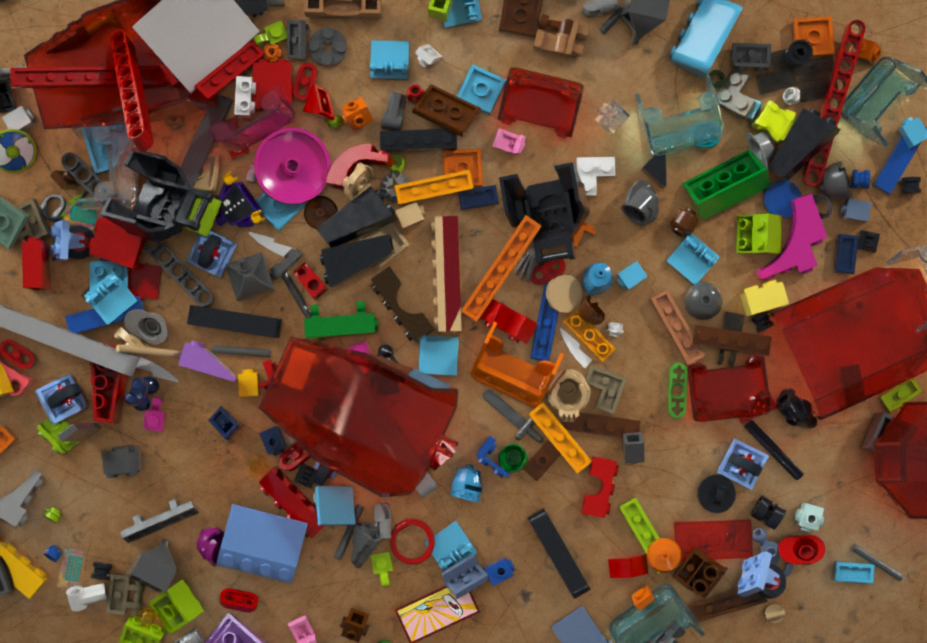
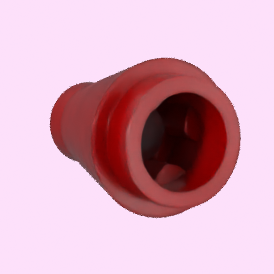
M411 85L406 91L407 99L412 103H417L425 91L420 85ZM414 89H417L418 93L413 94L412 91H414Z

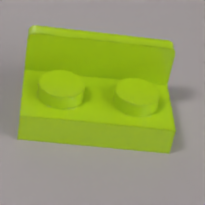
M47 418L42 424L37 426L39 429L38 434L44 440L48 439L51 442V448L58 455L60 453L66 455L80 442H62L58 438V435L70 426L66 420L52 425L50 419Z
M130 615L124 625L118 643H160L166 629L145 621L140 617Z

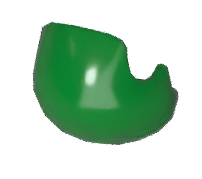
M518 444L506 445L498 455L499 466L508 473H517L523 470L528 458L525 449Z

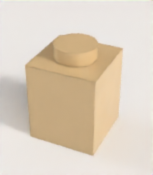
M417 202L395 211L403 230L423 222V216L426 215L423 206H418Z

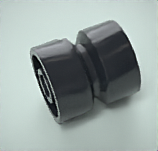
M805 40L794 41L784 52L785 64L792 69L802 68L812 58V46Z
M762 495L754 505L750 516L758 521L764 520L766 526L775 530L782 521L787 509L778 503L773 504V500Z

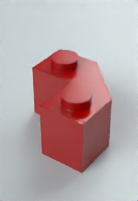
M494 299L491 300L480 316V319L486 322V327L491 328L493 322H496L495 328L508 334V338L516 343L522 341L527 344L538 323Z

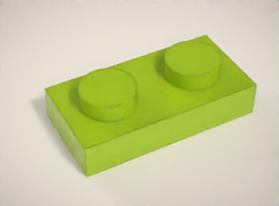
M911 375L879 396V399L888 412L892 413L921 393L922 390Z

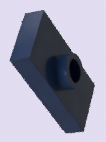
M496 185L458 192L461 211L499 204Z
M838 234L834 272L855 274L858 236Z

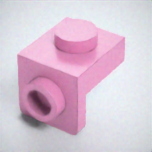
M498 129L493 147L510 154L520 155L525 147L524 141L526 137Z
M306 615L288 623L297 643H317L315 632Z

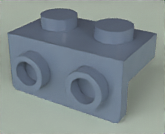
M474 554L442 572L444 585L456 599L489 580L488 574L477 563V558Z

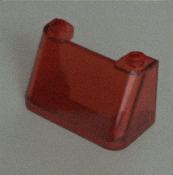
M512 67L508 72L497 120H501L503 124L511 125L517 120L554 128V132L557 133L558 137L572 138L584 85L579 82Z
M751 356L746 360L744 366L707 370V367L700 362L687 365L694 421L708 422L761 416L771 411L764 356Z

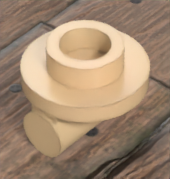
M777 604L767 606L764 612L766 620L773 624L779 623L786 616L784 608Z

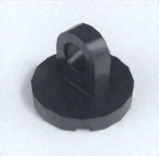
M722 475L708 476L698 486L697 498L699 503L711 513L725 512L732 507L735 501V487L728 478Z

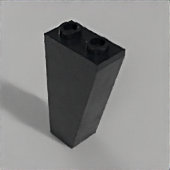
M803 108L768 169L790 180L839 133L841 129L836 127L837 122L828 117L825 120L820 118L821 113L812 108L809 111Z
M370 186L316 228V230L330 247H335L395 222L396 218L393 215L395 210L389 203L387 205L383 203L384 197L378 189L374 191Z
M382 235L322 249L320 261L326 270V273H324L325 283L329 284V287H337L394 255L395 251L391 235Z

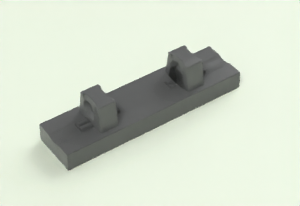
M173 499L168 502L171 510L144 521L140 514L133 516L135 525L120 531L122 538L127 543H130L198 514V508L192 501L179 505L178 501Z

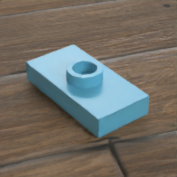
M835 561L834 581L873 584L875 565Z

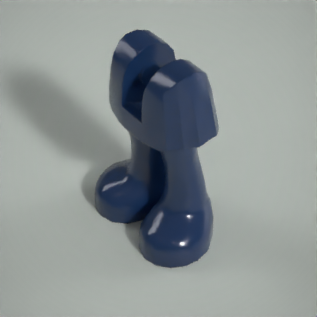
M153 377L135 378L131 384L132 388L124 397L125 402L136 410H147L151 402L146 395L147 393H156L160 387L159 382Z

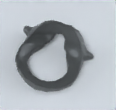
M59 194L47 196L39 207L43 217L52 222L61 219V215L66 208L65 199ZM52 198H59L61 200L60 207L50 217L47 216V203Z
M812 194L815 204L819 203L822 199L828 202L827 213L822 214L819 212L821 219L828 218L833 206L830 198L826 195L815 196Z

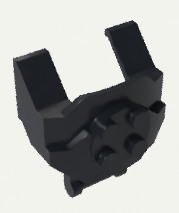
M132 148L125 161V166L145 177L148 181L143 184L141 193L132 211L108 197L101 216L125 229L128 234L143 237L151 242L171 238V236L181 233L184 227L193 231H199L202 217L214 196L208 192L191 188L180 166L169 160L166 156L147 151L140 152L138 149ZM196 199H202L193 220H189Z
M574 162L554 166L559 177L558 180L529 185L526 189H524L519 174L499 177L505 216H507L510 225L517 229L525 215L542 225L533 238L538 266L562 259H576V251L573 244L574 235L577 234L584 224L590 209L584 183L580 179ZM566 245L567 251L543 255L542 249Z

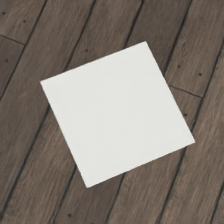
M161 0L132 27L190 93L196 90L194 87L198 82L239 51L259 32L257 27L234 0Z

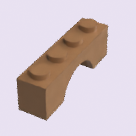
M304 0V14L306 17L382 18V0Z

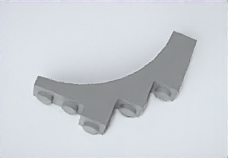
M35 470L15 491L0 499V520L15 529L25 524L28 519L26 516L27 511L22 507L30 503L32 499L30 495L34 489L38 490L42 485L43 476L40 472Z

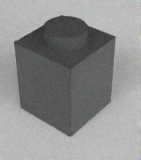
M642 432L623 434L625 464L645 462Z

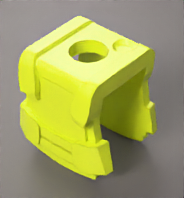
M769 100L751 126L758 131H767L773 141L780 144L797 119L796 113L787 109L786 111L782 110L777 104Z

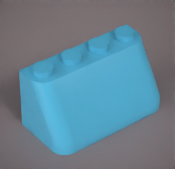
M698 0L696 6L699 8L696 13H691L687 21L690 23L688 29L683 28L678 39L681 42L678 46L674 45L669 54L672 56L670 62L704 79L743 9L742 6L727 0Z

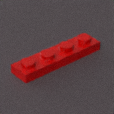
M251 40L198 82L194 88L208 102L236 80V76H241L253 66V63L261 60L265 53Z

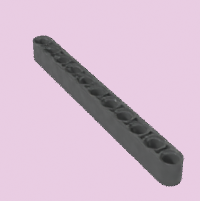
M72 152L65 153L62 156L61 162L63 167L103 208L109 197L115 198L116 202L130 209L79 156ZM75 157V165L69 167L68 160ZM84 171L89 172V177L86 180L81 179V174ZM101 184L103 188L101 193L95 194V186ZM146 240L144 250L197 304L209 307L214 303L213 293L162 241L156 242L155 247L149 249L147 247L148 240ZM164 252L169 254V259L166 262H162L160 259L161 254ZM176 266H181L183 269L182 274L179 276L174 274ZM194 279L196 286L194 289L189 290L187 282ZM203 293H208L209 295L207 303L200 301V296Z

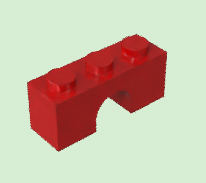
M592 456L589 475L598 477L602 483V488L595 495H584L581 513L605 518L606 514L609 515L611 503H608L609 496H613L615 484H612L613 476L617 477L619 465H616L614 460Z

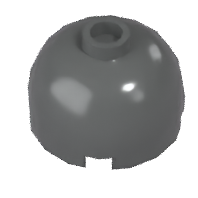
M842 161L828 166L824 171L823 181L820 182L822 193L826 192L831 199L839 201L853 198V194L848 193L850 192L849 188H851L845 167L841 168L843 165Z
M708 282L694 284L688 289L684 298V305L689 315L699 320H707L716 316L721 310L723 303L722 294L719 289Z

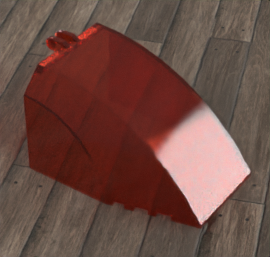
M116 0L86 11L81 15V18L67 24L68 27L60 32L57 31L52 35V38L46 42H41L24 54L27 68L115 66L110 38L117 31H124L134 44L139 66L164 65L162 60L132 28L161 0ZM168 83L166 86H143L150 122L185 116L218 106L219 93L207 101L197 90L190 93L184 85L180 88L170 86ZM119 87L33 88L45 130L126 125Z
M290 337L259 406V409L275 424L284 429L285 433L292 437L298 443V446L306 450L314 461L380 497L410 495L425 478L437 451L452 458L454 453L440 446L441 441L443 440L455 447L459 443L445 435L457 409L459 389L416 369L380 356L296 337Z

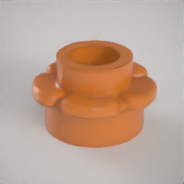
M267 44L263 49L265 60L276 62L281 57L282 52L277 44Z

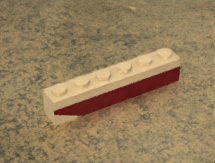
M458 216L435 217V221H431V233H435V240L432 241V252H436V260H432L433 271H436L437 279H433V290H437V298H434V309H438V317H434V328H438L439 333L461 332Z

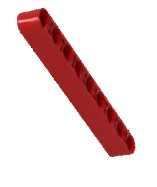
M861 20L849 22L844 29L820 112L821 115L819 116L822 119L826 117L831 118L837 122L836 127L839 123L866 29L865 24ZM853 24L859 27L858 34L852 33L851 26ZM847 43H851L854 46L852 53L846 51L845 46ZM842 61L846 62L849 66L846 72L840 68ZM836 80H840L843 83L841 90L835 88ZM832 98L838 102V106L835 109L829 105V101ZM834 138L817 153L822 158L820 164H815L813 158L805 164L802 174V181L805 185L816 186L822 181ZM810 172L816 175L814 183L808 181V174Z
M117 31L111 36L110 43L127 134L140 152H144L152 147L154 140L136 50L124 31Z

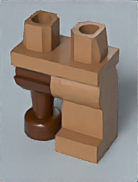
M542 14L533 50L568 58L571 55L581 57L584 45L574 43L575 38L586 39L589 28L579 25L580 21L570 19L562 21L549 20L548 15ZM549 27L557 30L556 35L546 33L543 30H546V28Z

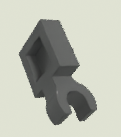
M675 622L668 631L663 628L650 642L678 643L675 639L682 637L686 631Z

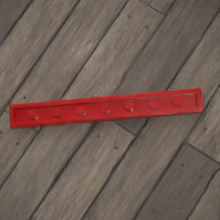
M162 65L139 66L143 86L167 85L164 78L166 75L161 68ZM115 66L10 68L11 89L119 87Z

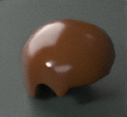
M585 296L578 307L581 319L592 325L601 324L605 320V313L598 306V302H590L591 296Z

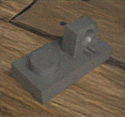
M287 20V59H306V36H309V24H306V20Z

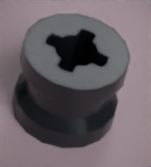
M921 177L901 178V182L904 185L902 194L921 193V188L919 187Z
M769 311L751 319L752 323L756 325L757 333L775 325L769 318Z
M93 562L94 572L91 573V578L110 580L109 572L112 569V564Z

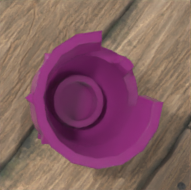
M217 526L201 530L197 539L198 552L203 557V560L206 559L214 567L218 566L216 563L225 533Z

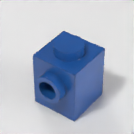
M506 557L485 566L493 586L514 576L512 572L515 570L511 559L507 561Z

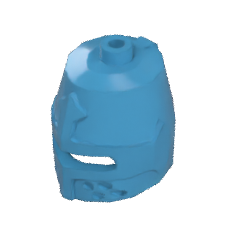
M593 263L584 269L581 280L586 294L589 296L602 294L613 284V275L606 263Z
M470 464L457 468L452 481L450 496L472 502H480L482 492L481 472L474 469L473 465Z

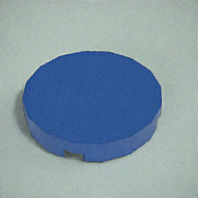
M779 180L772 183L766 189L763 203L768 213L788 218L793 215L790 200L802 195L794 183L787 180Z

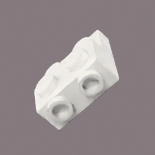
M236 76L234 109L236 120L244 121V118H251V113H255V102H252V94H256V83L253 82L252 77Z

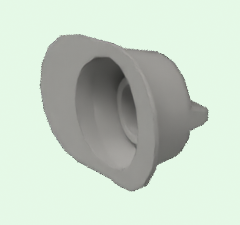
M767 131L756 135L746 133L748 145L768 173L767 162L775 155V142Z
M134 309L125 315L124 325L133 335L156 345L166 340L168 335L166 322L160 314Z

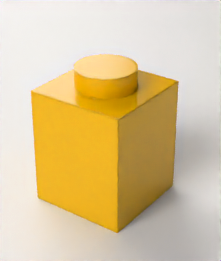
M254 369L242 370V374H238L239 397L260 396L258 385L259 373H254Z

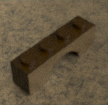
M390 266L371 279L373 282L371 285L372 289L377 295L381 293L384 298L382 303L387 310L392 309L396 314L393 318L399 326L403 324L406 329L404 334L410 342L414 340L415 343H418L435 331L423 313L411 314L399 307L397 293L402 283Z

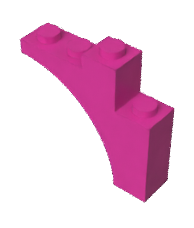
M805 194L790 200L793 221L789 238L781 250V254H778L769 264L755 271L757 278L767 281L774 278L776 273L781 272L785 274L792 271V267L795 268L796 272L806 274L812 272L813 267L818 266L810 244L812 243V246L821 244L823 239L828 236L812 194Z

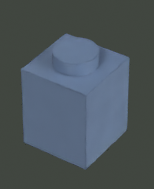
M854 199L845 200L840 209V214H843L842 219L860 223L868 222L871 202Z

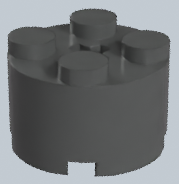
M134 445L112 447V451H107V449L101 450L103 473L106 474V478H116L124 473L126 476H135L142 470L139 445L135 448Z

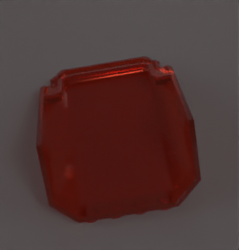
M875 267L770 314L771 319L775 317L813 396L820 414L817 416L818 420H823L927 371V284L920 269Z

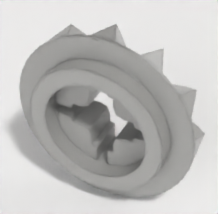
M391 172L382 179L380 191L386 200L397 203L396 193L393 189L387 188L393 186L394 179L397 185L409 183V180L402 173Z

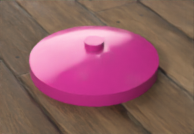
M283 128L271 133L259 145L254 158V174L260 188L271 199L289 205L302 204L319 195L327 184L326 180L331 168L330 156L323 142L313 133L300 128Z

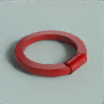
M407 518L395 525L391 533L392 538H390V547L394 556L401 562L409 565H416L426 561L431 556L435 546V538L431 528L421 520ZM410 525L422 528L426 532L429 541L427 551L416 559L403 556L396 544L398 533Z

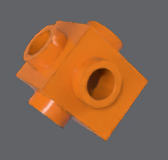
M362 96L341 107L344 112L341 116L346 126L350 124L353 131L374 121Z

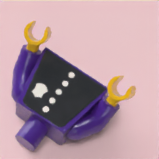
M232 171L223 176L224 183L218 196L222 203L219 208L220 213L216 215L215 221L220 226L228 221L231 226L237 225L240 228L253 227L265 220V217H260V213L263 210L244 183L236 182L238 180L237 176L232 178Z

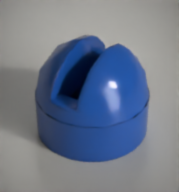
M52 545L47 548L44 555L49 560L57 562L61 556V550L57 549V546Z

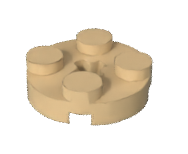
M363 163L357 164L354 172L350 177L347 176L342 183V186L345 187V197L352 201L372 185L369 183L370 179L375 177L374 169Z
M122 326L114 334V337L121 342L125 340V345L151 348L143 340L137 338Z

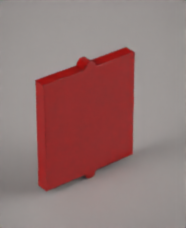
M146 262L145 264L139 263L136 269L130 268L128 289L135 297L141 296L142 300L144 298L158 300L162 267L149 265Z

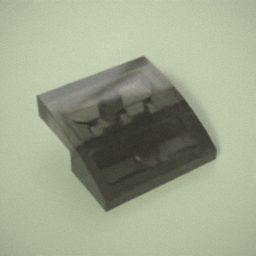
M833 57L812 59L802 68L795 69L801 102L825 98L834 67ZM836 80V81H835V88L838 90V84H837V80Z

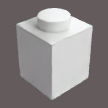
M23 106L2 117L8 129H18L24 132L35 125L33 121L35 116L32 111Z

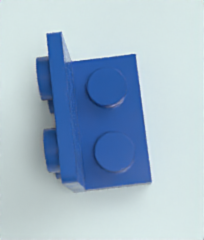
M489 435L476 452V455L479 456L477 460L484 466L490 464L494 467L492 471L499 477L503 478V476H506L508 478L510 475L508 472L485 456L487 453L491 455L497 446L494 444L496 440Z

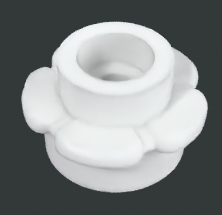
M794 87L787 88L783 93L784 102L787 105L798 103L800 100V90Z
M609 322L608 327L605 328L610 336L619 337L620 334L624 333L623 324Z

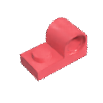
M0 360L7 376H9L8 379L11 386L15 382L20 384L19 391L12 392L9 395H24L33 383V380Z

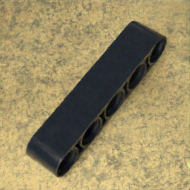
M190 305L187 324L280 338L282 319Z
M542 508L528 516L530 524L572 597L576 599L590 591V587L545 509Z

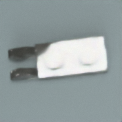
M725 312L722 329L742 332L745 315ZM718 348L717 364L722 365L724 351H729L731 354L728 364L729 367H734L738 351Z

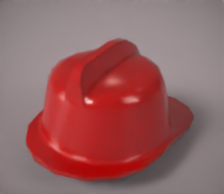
M814 535L790 536L780 542L778 552L780 557L789 564L809 566L823 558L826 547L824 542Z

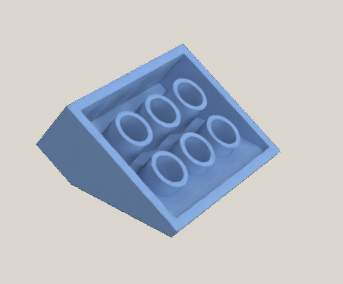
M232 504L216 565L292 584L308 523Z

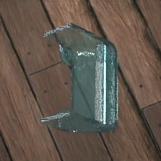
M888 56L883 57L877 61L845 99L841 116L866 138L887 147L888 143L880 134L882 126L877 120L899 94L905 96L914 94L920 86L927 89V76L921 69Z
M709 74L705 77V93L699 98L700 108L664 118L662 112L654 107L644 109L640 95L635 94L636 112L650 152L656 156L715 141L724 134L719 100Z
M667 583L660 585L652 591L655 600L641 611L633 605L614 619L609 627L616 643H646L675 622L681 628L692 626L701 636L705 635L694 613L677 591Z

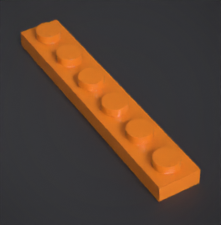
M525 215L461 312L476 322L478 321L542 225Z

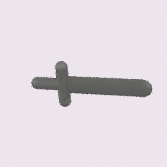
M492 390L484 391L483 398L520 429L515 435L517 440H521L527 433L538 443L543 441V437L532 428L535 422L531 417L528 420L524 419Z

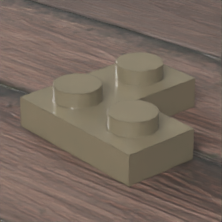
M733 68L713 99L714 103L747 119L756 105L754 99L742 94L750 77Z
M591 365L585 380L588 385L602 390L595 408L614 414L627 378Z

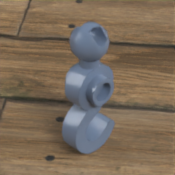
M756 528L752 533V538L755 542L761 543L760 553L765 551L771 553L770 564L777 565L780 557L778 552L779 546L775 542L767 540L765 529ZM786 562L785 569L782 570L785 577L791 574L793 564Z

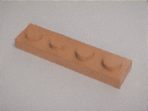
M668 289L650 298L686 364L690 365L703 358L705 355L700 346L692 344L693 333Z

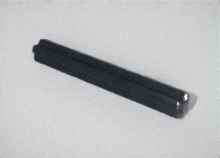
M750 420L745 425V428L795 480H799L804 475V472L753 420Z

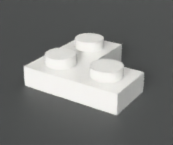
M615 157L576 158L577 171L582 183H584L586 196H597L596 177H615Z

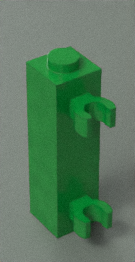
M357 301V315L320 318L319 306L311 305V318L304 319L305 340L371 335L375 333V329H378V320L374 318L373 313L365 314V301Z

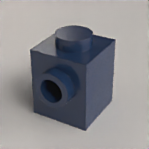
M279 425L259 433L268 455L273 453L274 456L285 452L283 448L288 446Z

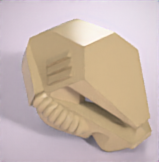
M564 369L555 375L547 390V397L551 406L558 410L563 422H574L579 416V411L587 406L591 397V389L580 372L574 369Z

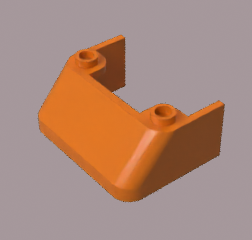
M493 322L470 372L471 377L475 381L529 406L536 407L540 405L556 375L564 354L560 353L555 364L547 360L539 361L537 366L529 364L502 351L503 342L498 337L492 335L497 325L496 322Z

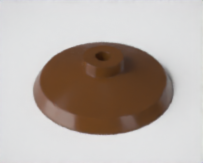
M317 196L306 204L304 217L307 224L316 229L337 213L338 209L330 198Z

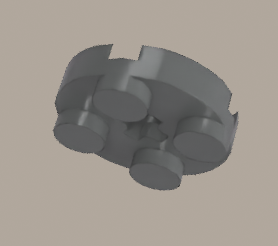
M330 27L316 31L308 44L312 59L321 66H335L346 55L347 46L344 36L339 31ZM331 43L332 51H323L324 44Z

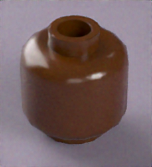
M690 208L678 209L670 222L672 232L680 237L690 236L699 222L695 216L696 212Z

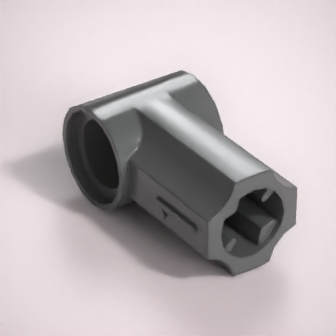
M397 92L390 93L387 110L384 112L382 119V129L401 131L406 95Z

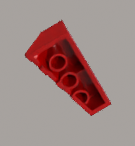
M278 466L273 467L258 482L261 485L259 487L266 496L270 494L275 499L273 503L280 510L283 508L288 513L286 515L287 518L308 523L305 537L310 536L313 538L324 527L318 526L316 506Z

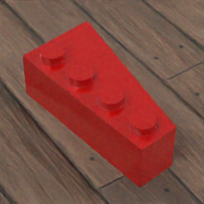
M105 344V345L111 346V347H113V348H116L115 345ZM89 361L93 389V420L119 424L127 375Z

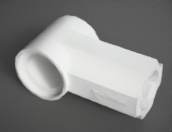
M104 583L85 588L77 585L70 587L66 591L72 611L84 610L89 604L106 601L108 598Z

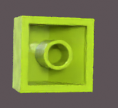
M183 579L148 603L170 635L204 612L200 602L196 600Z

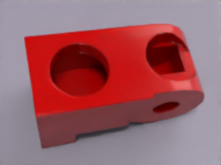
M305 262L293 271L315 301L328 291V288Z

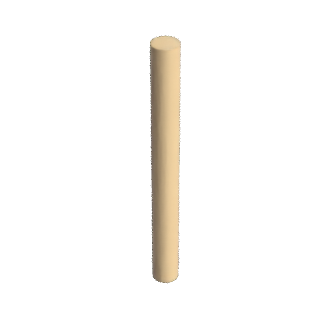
M121 344L116 346V351L122 353L178 359L181 358L182 351Z

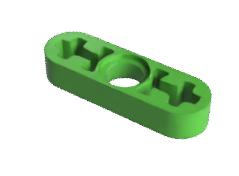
M682 363L673 364L669 370L668 413L673 418H681L686 413L688 370ZM677 366H680V369L684 371L680 374L679 379H684V383H672L673 379L677 380V374L673 373ZM675 385H680L683 388L682 395L675 396L672 389ZM672 398H683V403L679 402V408H682V412H679L678 415H675V412L672 411V408L676 406V401L672 402Z

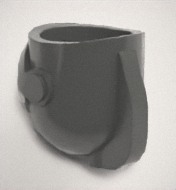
M638 180L630 187L621 209L632 222L641 226L648 225L658 217L659 198L646 180Z

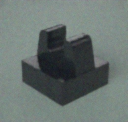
M860 230L857 249L876 253L880 234Z
M303 463L294 481L312 488L318 471Z

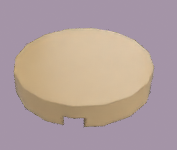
M558 275L550 280L546 287L545 295L549 306L553 310L568 313L574 311L582 301L583 292L576 278L570 275Z

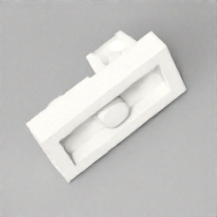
M429 44L419 47L415 52L418 55L419 64L424 68L439 62L443 57Z

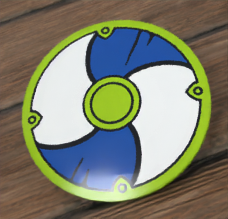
M18 129L1 131L0 169L16 173L30 167L36 157V146L33 139L27 133Z

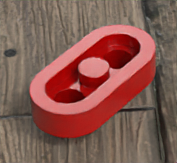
M304 63L299 67L292 92L299 101L307 100L310 88L315 84L318 76L316 67L311 63ZM308 70L312 72L309 77L305 76V72ZM300 89H306L304 95L299 94Z
M564 260L535 266L531 274V282L535 285H542L558 275H562L566 268ZM554 263L560 265L558 270L553 269ZM537 272L543 274L541 279L536 278Z
M8 339L0 344L1 356L22 369H30L35 365V354L18 342ZM9 346L13 347V352L11 353L8 352ZM25 356L29 357L28 363L24 362Z
M306 439L297 441L280 455V467L285 471H293L314 454L313 444ZM307 447L308 451L303 453L302 450ZM292 459V464L288 465V460Z
M231 588L224 589L220 593L219 601L224 608L247 613L257 609L258 597L253 593Z

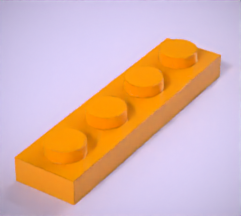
M470 170L395 185L398 205L474 189Z
M544 402L529 413V416L577 474L592 462Z

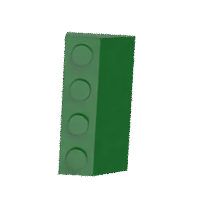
M750 149L682 183L690 201L702 220L771 186L766 168Z

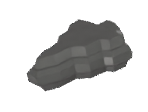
M357 522L353 527L354 536L352 543L354 549L351 563L356 568L362 567L369 555L377 549L382 540L376 533L377 527L372 523Z

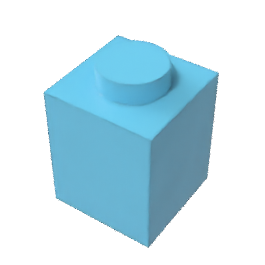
M910 117L901 122L903 126L898 130L909 149L927 139V130L919 117L914 120Z
M636 261L618 273L616 281L622 289L626 288V290H629L648 276Z

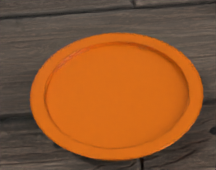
M669 538L657 539L648 548V562L658 572H671L681 562V549L675 541Z

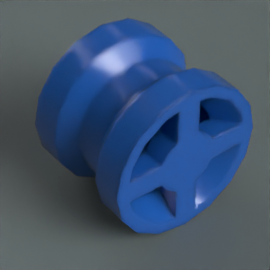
M853 170L851 175L852 189L858 187L868 189L870 185V171L864 170L859 172L858 170Z

